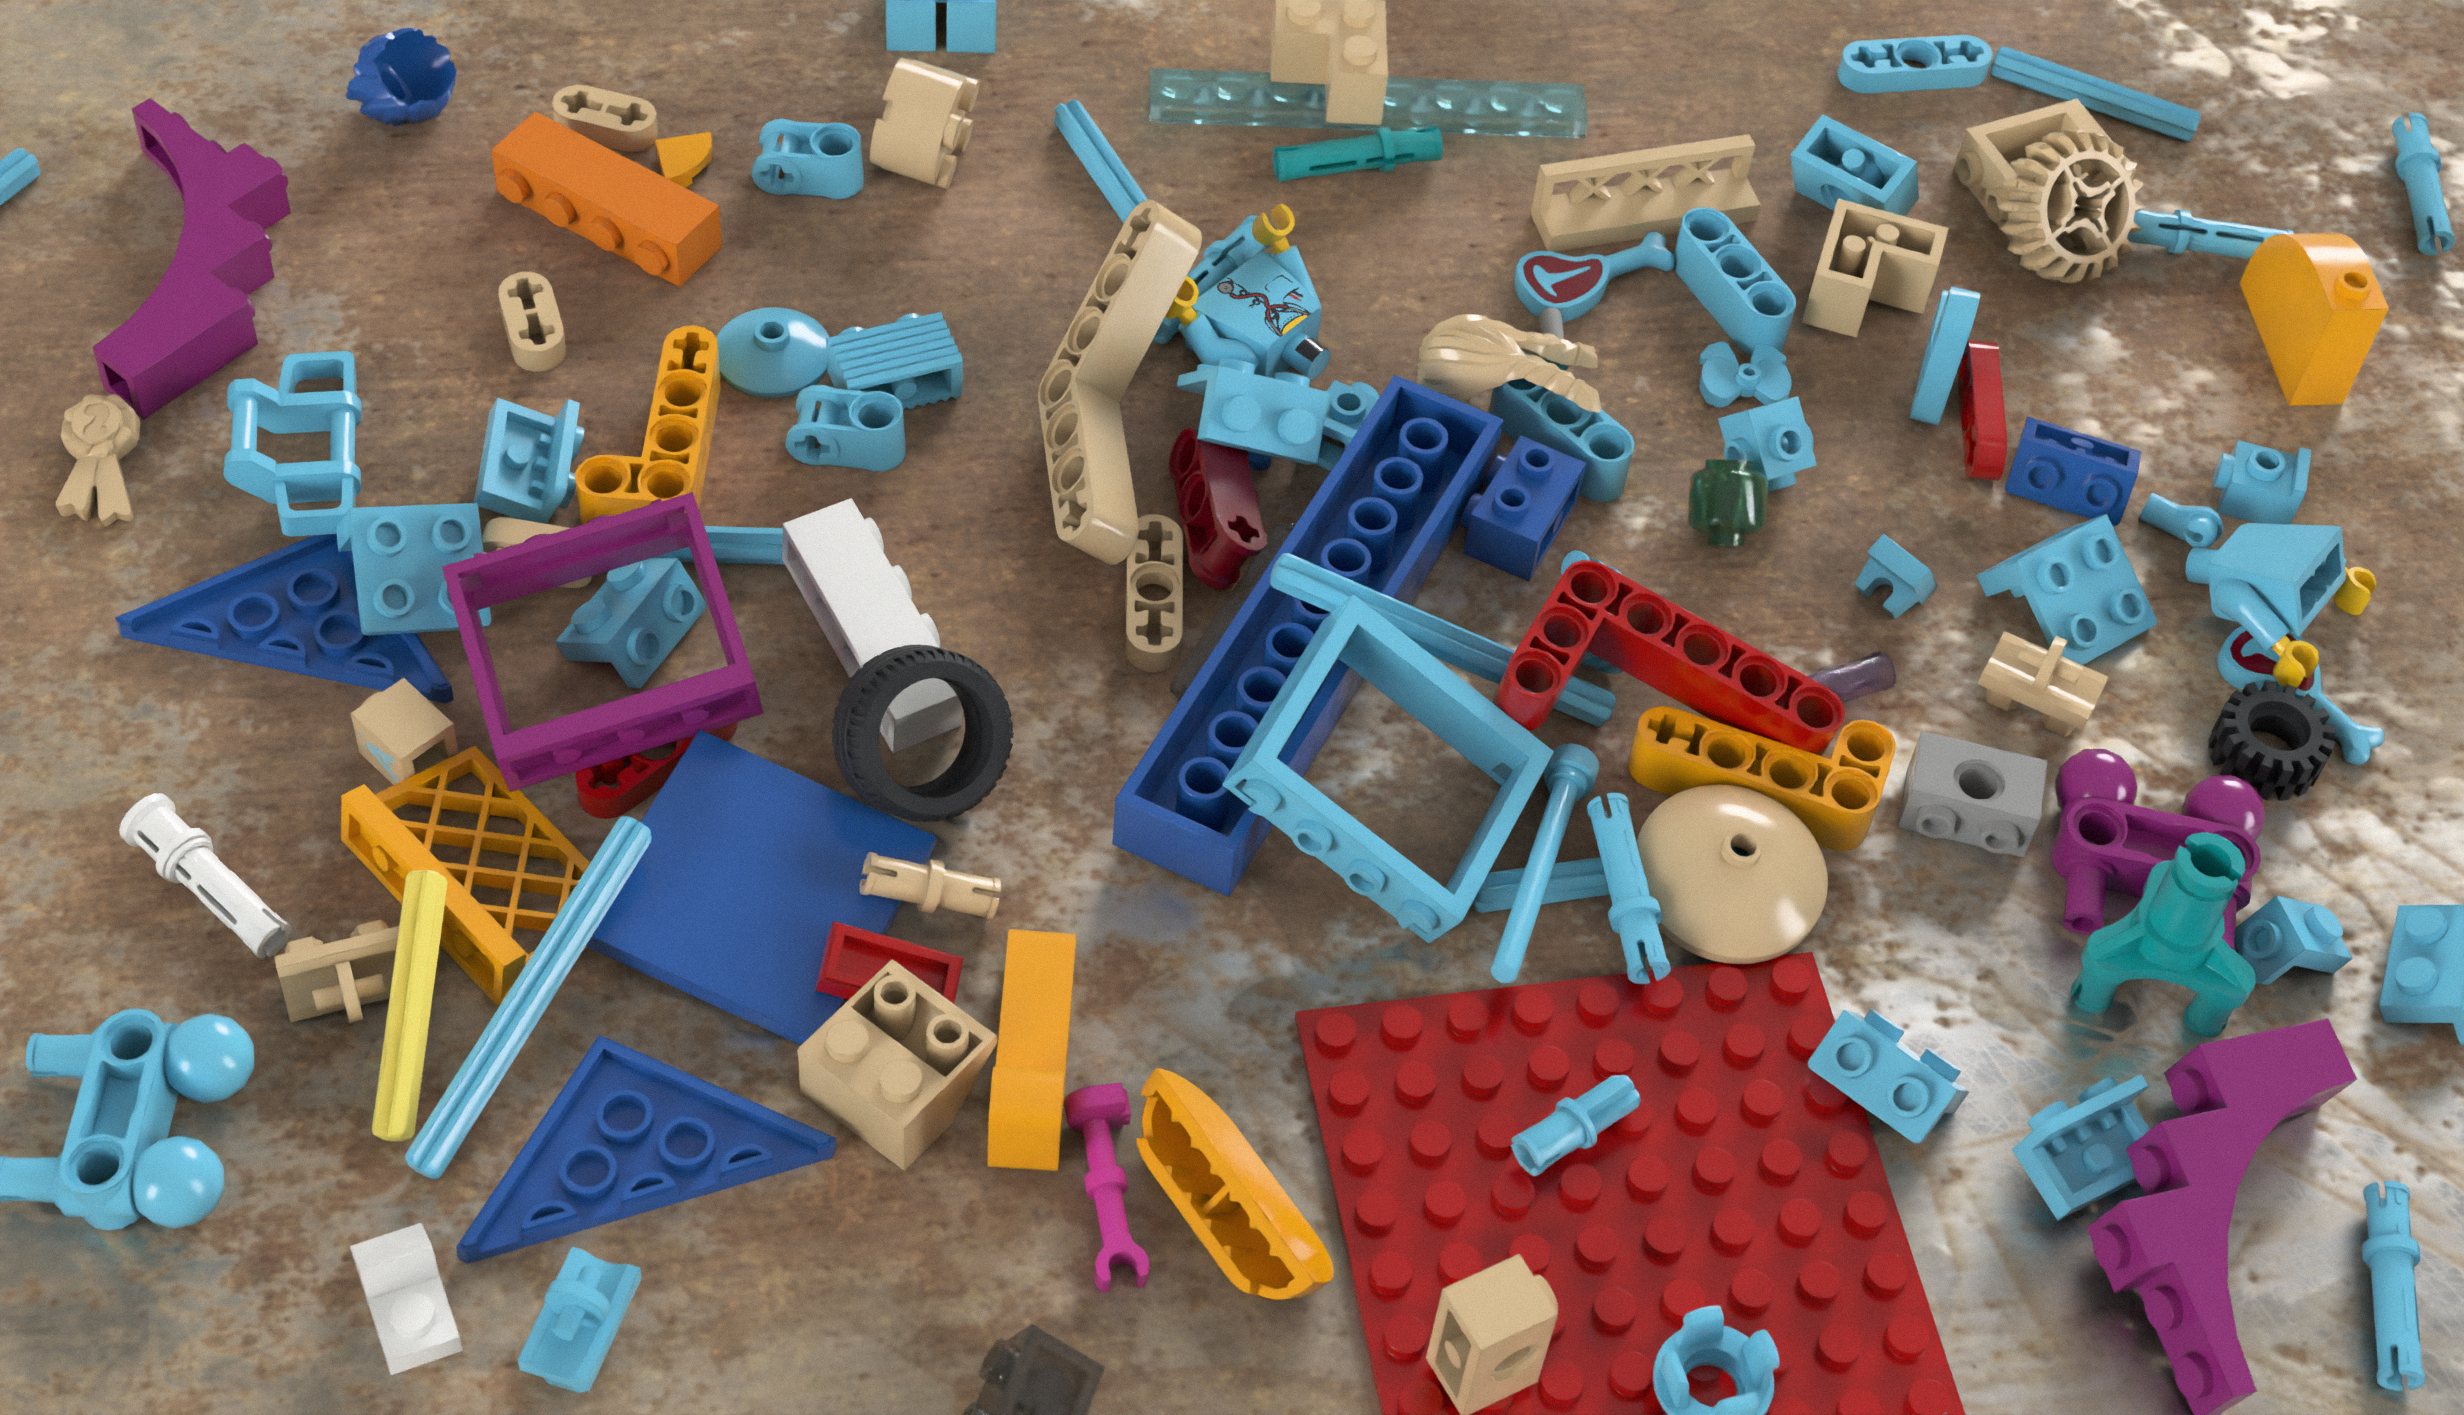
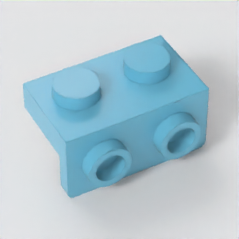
M497 398L488 416L474 503H478L480 507L515 519L544 524L548 523L557 507L567 508L576 488L575 473L570 472V466L579 453L584 437V428L577 426L580 403L567 399L556 418Z
M650 558L610 570L607 574L606 582L590 601L580 606L573 613L571 623L558 637L555 644L567 661L611 662L627 687L641 688L706 609V601L678 558Z
M2464 904L2398 905L2379 1004L2385 1023H2453L2459 1043L2464 1045Z
M1870 1009L1865 1018L1859 1013L1843 1010L1809 1059L1808 1067L1910 1141L1922 1143L1943 1113L1954 1114L1970 1092L1955 1082L1961 1070L1929 1048H1926L1921 1057L1899 1042L1905 1031L1874 1009Z
M2142 1074L2119 1085L2113 1076L2107 1077L2082 1092L2077 1097L2080 1104L2068 1109L2063 1100L2041 1110L2027 1121L2032 1132L2011 1150L2057 1220L2137 1181L2133 1172V1163L2128 1156L2126 1148L2150 1130L2132 1103L2138 1095L2149 1087Z

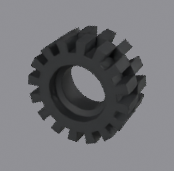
M2265 681L2260 691L2256 683L2253 682L2246 684L2242 693L2237 689L2230 695L2212 730L2208 748L2214 749L2210 756L2213 765L2224 764L2220 775H2233L2248 782L2251 786L2258 788V794L2264 800H2268L2272 791H2275L2278 801L2289 800L2293 791L2299 797L2305 794L2310 786L2313 787L2334 749L2335 742L2332 740L2336 732L2334 725H2325L2330 717L2325 708L2317 711L2312 710L2316 699L2307 693L2302 700L2294 697L2297 688L2288 684L2283 693L2277 692L2276 682ZM2252 731L2271 733L2286 742L2292 751L2273 749L2260 742Z

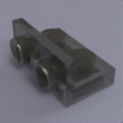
M1031 1324L1005 1341L1001 1338L993 1344L979 1370V1377L985 1380L977 1402L971 1403L962 1415H1087L1105 1366Z

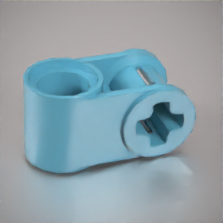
M775 119L766 123L761 129L759 143L762 153L753 162L751 176L754 183L765 192L774 195L794 194L846 199L855 196L864 186L861 138L859 132L849 124H823ZM780 135L784 136L782 146L778 142ZM780 169L785 172L783 179L778 178Z
M811 385L803 388L798 394L796 410L799 417L797 424L788 431L785 443L787 451L796 460L812 466L832 465L861 468L873 472H885L896 468L903 462L906 456L903 406L899 399L892 394L882 391L864 392L836 389L825 385ZM818 402L822 403L820 412L815 407ZM816 439L820 443V447L817 449L814 448Z

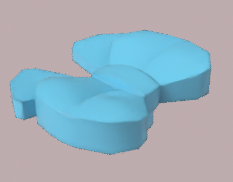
M1720 341L1710 344L1699 357V363L1703 365L1699 380L1700 392L1707 404L1717 408L1727 407L1739 396H1754L1764 405L1788 399L1792 379L1785 365L1787 357L1773 346L1755 344L1750 363H1744L1739 366L1736 356L1728 343Z

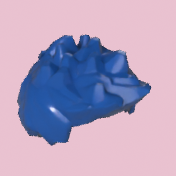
M402 28L384 35H378L362 45L359 50L358 62L353 65L355 77L348 83L346 98L362 102L360 111L363 115L368 114L370 118H375L377 121H383L385 124H392L393 126L403 125L408 122L412 124L421 123L439 116L440 112L446 107L456 83L457 69L454 62L450 60L451 54L447 47L438 44L437 38L434 36H424L422 30L415 28Z

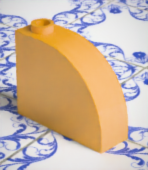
M2336 232L2273 235L2264 240L2255 250L2239 284L2288 406L2343 404L2389 307L2365 254L2350 237Z

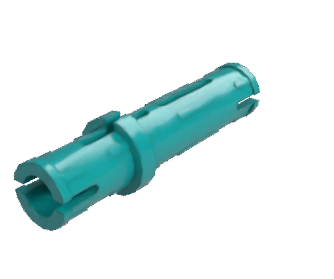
M1437 125L1403 131H1390L1388 127L1375 129L1374 134L1273 147V167L1278 182L1311 176L1353 172L1362 169L1379 168L1380 172L1394 171L1396 165L1441 160L1443 144L1441 132Z

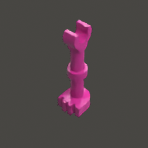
M1122 1082L1078 1089L1070 1093L1064 1099L1063 1104L1068 1127L1073 1130L1083 1131L1090 1170L1084 1177L1086 1194L1088 1198L1095 1200L1102 1249L1098 1253L1095 1263V1285L1101 1293L1109 1292L1111 1282L1110 1268L1116 1264H1126L1135 1273L1137 1288L1146 1287L1150 1267L1149 1259L1143 1248L1133 1242L1131 1233H1129L1123 1201V1194L1128 1190L1125 1170L1117 1167L1110 1130L1123 1128V1125L1130 1124L1131 1111L1127 1090L1122 1088Z

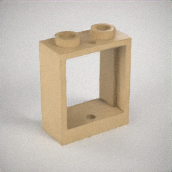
M2073 99L1967 128L1956 158L1954 170L1959 180L1970 189L1984 207L1988 217L1993 222H1996L2000 228L2009 220L2008 212H2004L1997 206L2005 201H2009L2010 192L2001 183L2008 179H2015L2017 176L2008 164V160L2025 156V146L2031 145L2034 142L2042 143L2043 136L2052 132L2062 133L2067 132L2069 129L2084 130V133L2108 135L2080 101ZM2108 136V143H2114ZM2077 163L2068 166L2072 174L2079 175L2081 180L2088 175ZM2136 169L2133 170L2130 176L2131 179L2134 178ZM2005 234L2011 242L2014 235Z

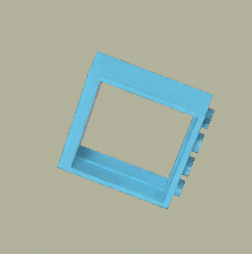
M1353 594L1322 621L1222 785L1249 805L1248 810L1263 816L1292 838L1294 844L1301 851L1315 856L1344 878L1346 884L1353 891L1370 898L1396 918L1398 924L1403 929L1408 927L1429 944L1463 921L1554 751ZM1337 658L1501 785L1445 888L1277 759L1278 754Z

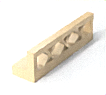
M1750 134L1540 165L1531 216L1547 251L1552 252L1642 239L1647 233L1654 231L1662 235L1679 233L1681 221L1685 213L1699 207L1718 210L1726 215L1733 224L1757 221L1761 204L1747 179L1755 144ZM1734 157L1732 166L1729 169L1707 170L1721 158ZM1681 164L1684 166L1672 177L1655 178L1669 166ZM1627 172L1632 174L1619 185L1609 187L1603 185L1616 174ZM1579 181L1567 193L1552 195L1554 183Z

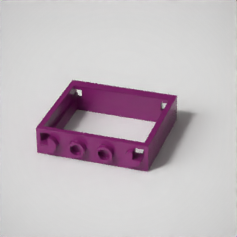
M693 492L661 501V498L648 506L614 516H598L584 525L553 534L534 535L523 543L489 553H474L472 558L442 566L496 761L509 792L696 735L699 729L706 732L764 714L756 682ZM689 547L728 666L513 732L479 610Z

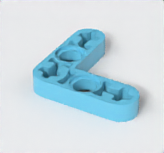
M1951 286L1949 291L1942 290L1909 416L1910 419L1936 426L1939 425L1973 326L1981 293Z

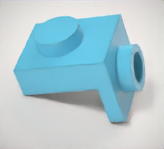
M2276 895L2235 928L2234 943L2241 956L2252 966L2256 974V983L2270 985L2293 966L2334 974L2353 959L2341 938L2343 929L2340 922L2330 910L2322 905Z

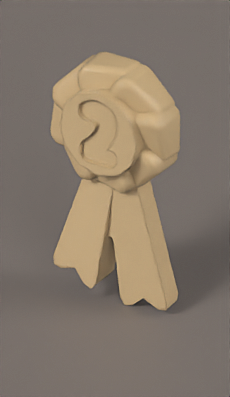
M110 394L109 396L86 395L83 401L67 409L64 413L65 419L62 425L61 439L67 451L77 459V462L56 500V507L61 516L77 514L82 520L88 521L91 517L97 495L98 514L105 527L110 526L117 519L127 522L133 521L134 515L119 460L136 447L140 435V419L134 409L116 394Z

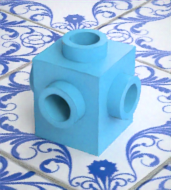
M1798 396L1718 418L1725 443V461L1729 470L1734 475L1737 487L1760 482L1762 493L1777 490L1797 483L1794 472L1817 466L1813 452V435L1809 426L1805 423Z

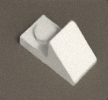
M422 1223L350 1246L390 1375L463 1351L461 1339L439 1276L434 1251Z

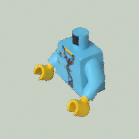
M1278 204L1271 210L1272 221L1275 223L1277 230L1270 225L1268 217L1264 212L1254 220L1251 229L1253 237L1257 242L1262 245L1271 246L1274 253L1269 255L1261 250L1200 297L1196 283L1189 276H1186L1164 318L1176 319L1178 317L1181 322L1178 329L1185 338V346L1194 351L1203 364L1218 366L1220 359L1241 360L1255 365L1254 374L1273 379L1275 372H1284L1292 366L1304 376L1315 379L1324 371L1331 357V351L1318 343L1322 308L1297 246H1290L1286 235L1292 231L1295 225L1293 212L1286 205Z
M2247 523L2240 525L2219 550L2194 547L2191 549L2186 561L2187 580L2192 583L2209 585L2211 608L2214 614L2219 618L2238 622L2265 651L2271 647L2280 656L2273 668V675L2275 680L2283 687H2286L2288 684L2298 688L2304 677L2310 678L2319 661L2318 651L2313 645L2301 640L2291 642L2286 634L2300 636L2332 596L2335 604L2346 613L2351 615L2361 614L2376 588L2375 577L2369 570L2361 567H2353L2349 570L2345 567L2347 559L2344 558L2342 527Z

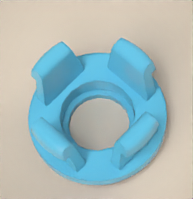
M1720 1306L1703 1307L1685 1314L1682 1318L1684 1325L1681 1330L1674 1333L1662 1345L1653 1367L1654 1391L1663 1410L1667 1415H1765L1774 1393L1773 1369L1779 1368L1778 1351L1769 1333L1763 1329L1755 1332L1748 1338L1741 1332L1724 1326V1317ZM1700 1365L1719 1367L1730 1375L1735 1383L1737 1394L1735 1397L1720 1400L1714 1408L1700 1404L1689 1394V1383L1686 1375L1691 1369Z

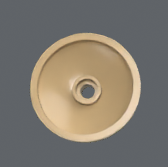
M1722 784L1704 785L1684 790L1661 803L1649 815L1636 841L1650 896L1657 899L1662 913V920L1658 924L1659 930L1677 945L1700 957L1730 964H1753L1777 958L1795 948L1807 937L1824 908L1828 889L1827 868L1815 837L1791 810L1760 792L1744 787ZM1731 847L1741 848L1750 856H1739Z

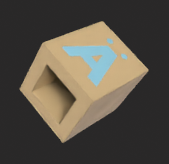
M402 678L385 691L371 695L358 709L351 713L359 753L393 785L459 753L454 723L405 678Z

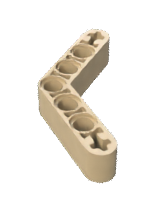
M1145 200L1139 203L1126 219L1045 372L1038 390V403L1056 532L1063 541L1108 565H1116L1123 561L1131 553L1139 534V522L1120 401L1193 265L1202 242L1201 231L1196 226L1154 200Z

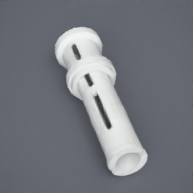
M154 793L137 802L121 821L119 828L120 837L132 847L140 846L156 861L157 873L168 882L182 883L188 887L210 911L243 940L258 958L264 959L266 955L271 957L279 952L289 941L292 934V926L284 921L276 912L274 913L253 890L219 860L213 853L211 837L200 828H190L175 813L174 802L163 793Z

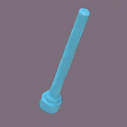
M1572 743L1557 746L1553 749L1554 753L1545 768L1544 781L1550 796L1491 968V975L1501 983H1512L1517 979L1574 804L1593 790L1599 772V761L1595 754L1584 746Z

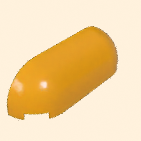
M1156 1068L1145 1082L1140 1096L1146 1097L1142 1114L1143 1138H1136L1137 1146L1143 1161L1224 1274L1243 1292L1255 1294L1269 1300H1294L1312 1294L1332 1280L1334 1275L1333 1264L1325 1246L1236 1125L1210 1097L1194 1084L1171 1071Z

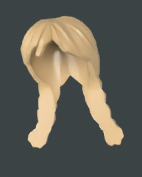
M1463 314L1437 323L1432 331L1423 339L1422 345L1419 347L1416 384L1465 403L1477 393L1499 387L1512 380L1523 378L1556 394L1565 396L1567 399L1575 402L1580 408L1589 412L1601 413L1599 394L1595 388L1589 386L1581 379H1576L1572 372L1560 370L1554 363H1547L1544 360L1563 365L1582 366L1591 369L1598 368L1597 354H1595L1594 346L1583 345L1580 342L1572 344L1568 340L1559 339L1550 333L1541 334L1531 331H1520L1502 321L1490 320L1482 315Z

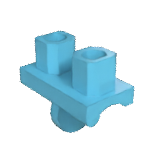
M572 1247L557 1279L552 1281L544 1299L545 1304L518 1358L519 1369L543 1377L548 1384L576 1393L589 1392L642 1279L641 1269L630 1264L609 1263L592 1256L585 1250Z

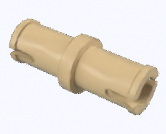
M869 852L863 865L862 874L868 876L867 879L860 880V894H871L917 904V910L921 912L933 913L936 908L992 920L999 904L1000 898L992 896L993 893L999 894L1001 892L1000 878H987L944 869L942 861L928 859L924 865Z

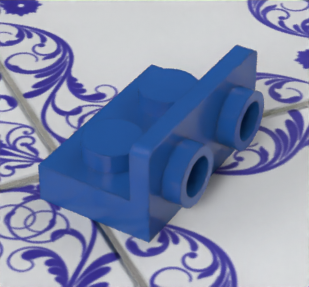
M2027 416L2016 455L2006 481L2005 490L2010 494L2091 519L2107 514L2111 524L2116 526L2121 522L2138 476L2141 451Z

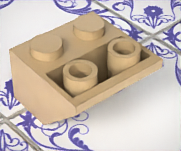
M891 959L798 1048L800 1093L905 1171L951 1125L996 1046L997 1035Z

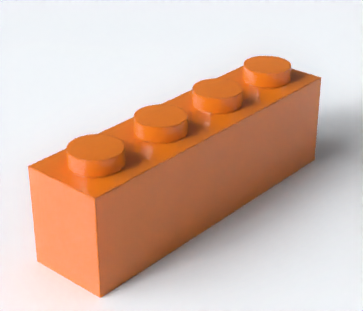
M536 111L491 149L496 189L506 199L513 203L524 205L545 216L553 224L568 228L594 242L599 248L611 251L640 266L648 274L659 276L678 287H681L722 248L719 205Z

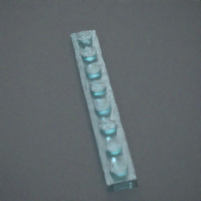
M1150 68L1149 122L1375 130L1388 127L1390 131H1403L1437 125L1441 133L1585 138L1588 124L1583 84L1388 77L1381 125L1326 122L1324 84L1270 82V73Z

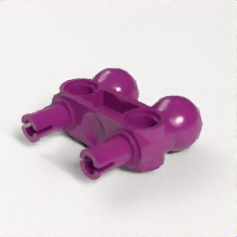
M2084 749L2070 757L2059 768L2055 779V793L2058 806L2061 808L2059 833L2051 849L2052 863L2058 874L2067 881L2063 927L2069 932L2079 935H2092L2093 932L2101 929L2104 922L2106 890L2142 898L2143 888L2151 869L2157 863L2175 859V853L2179 846L2188 848L2184 844L2188 836L2205 832L2217 834L2231 841L2240 850L2245 860V872L2241 880H2238V885L2222 914L2225 930L2222 938L2234 950L2236 912L2245 908L2250 903L2252 879L2261 862L2260 849L2255 840L2261 834L2266 815L2262 797L2248 782L2233 775H2211L2196 784L2186 794L2181 815L2134 805L2138 790L2135 773L2120 755L2107 749ZM2084 838L2093 841V842L2096 843L2097 845H2094V844H2092V843H2089V842H2088L2087 840H2085Z

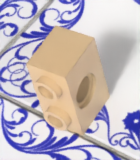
M1520 1254L1442 1289L1426 1359L1460 1415L1472 1414L1538 1382L1558 1316V1305L1548 1282L1541 1275L1533 1276Z

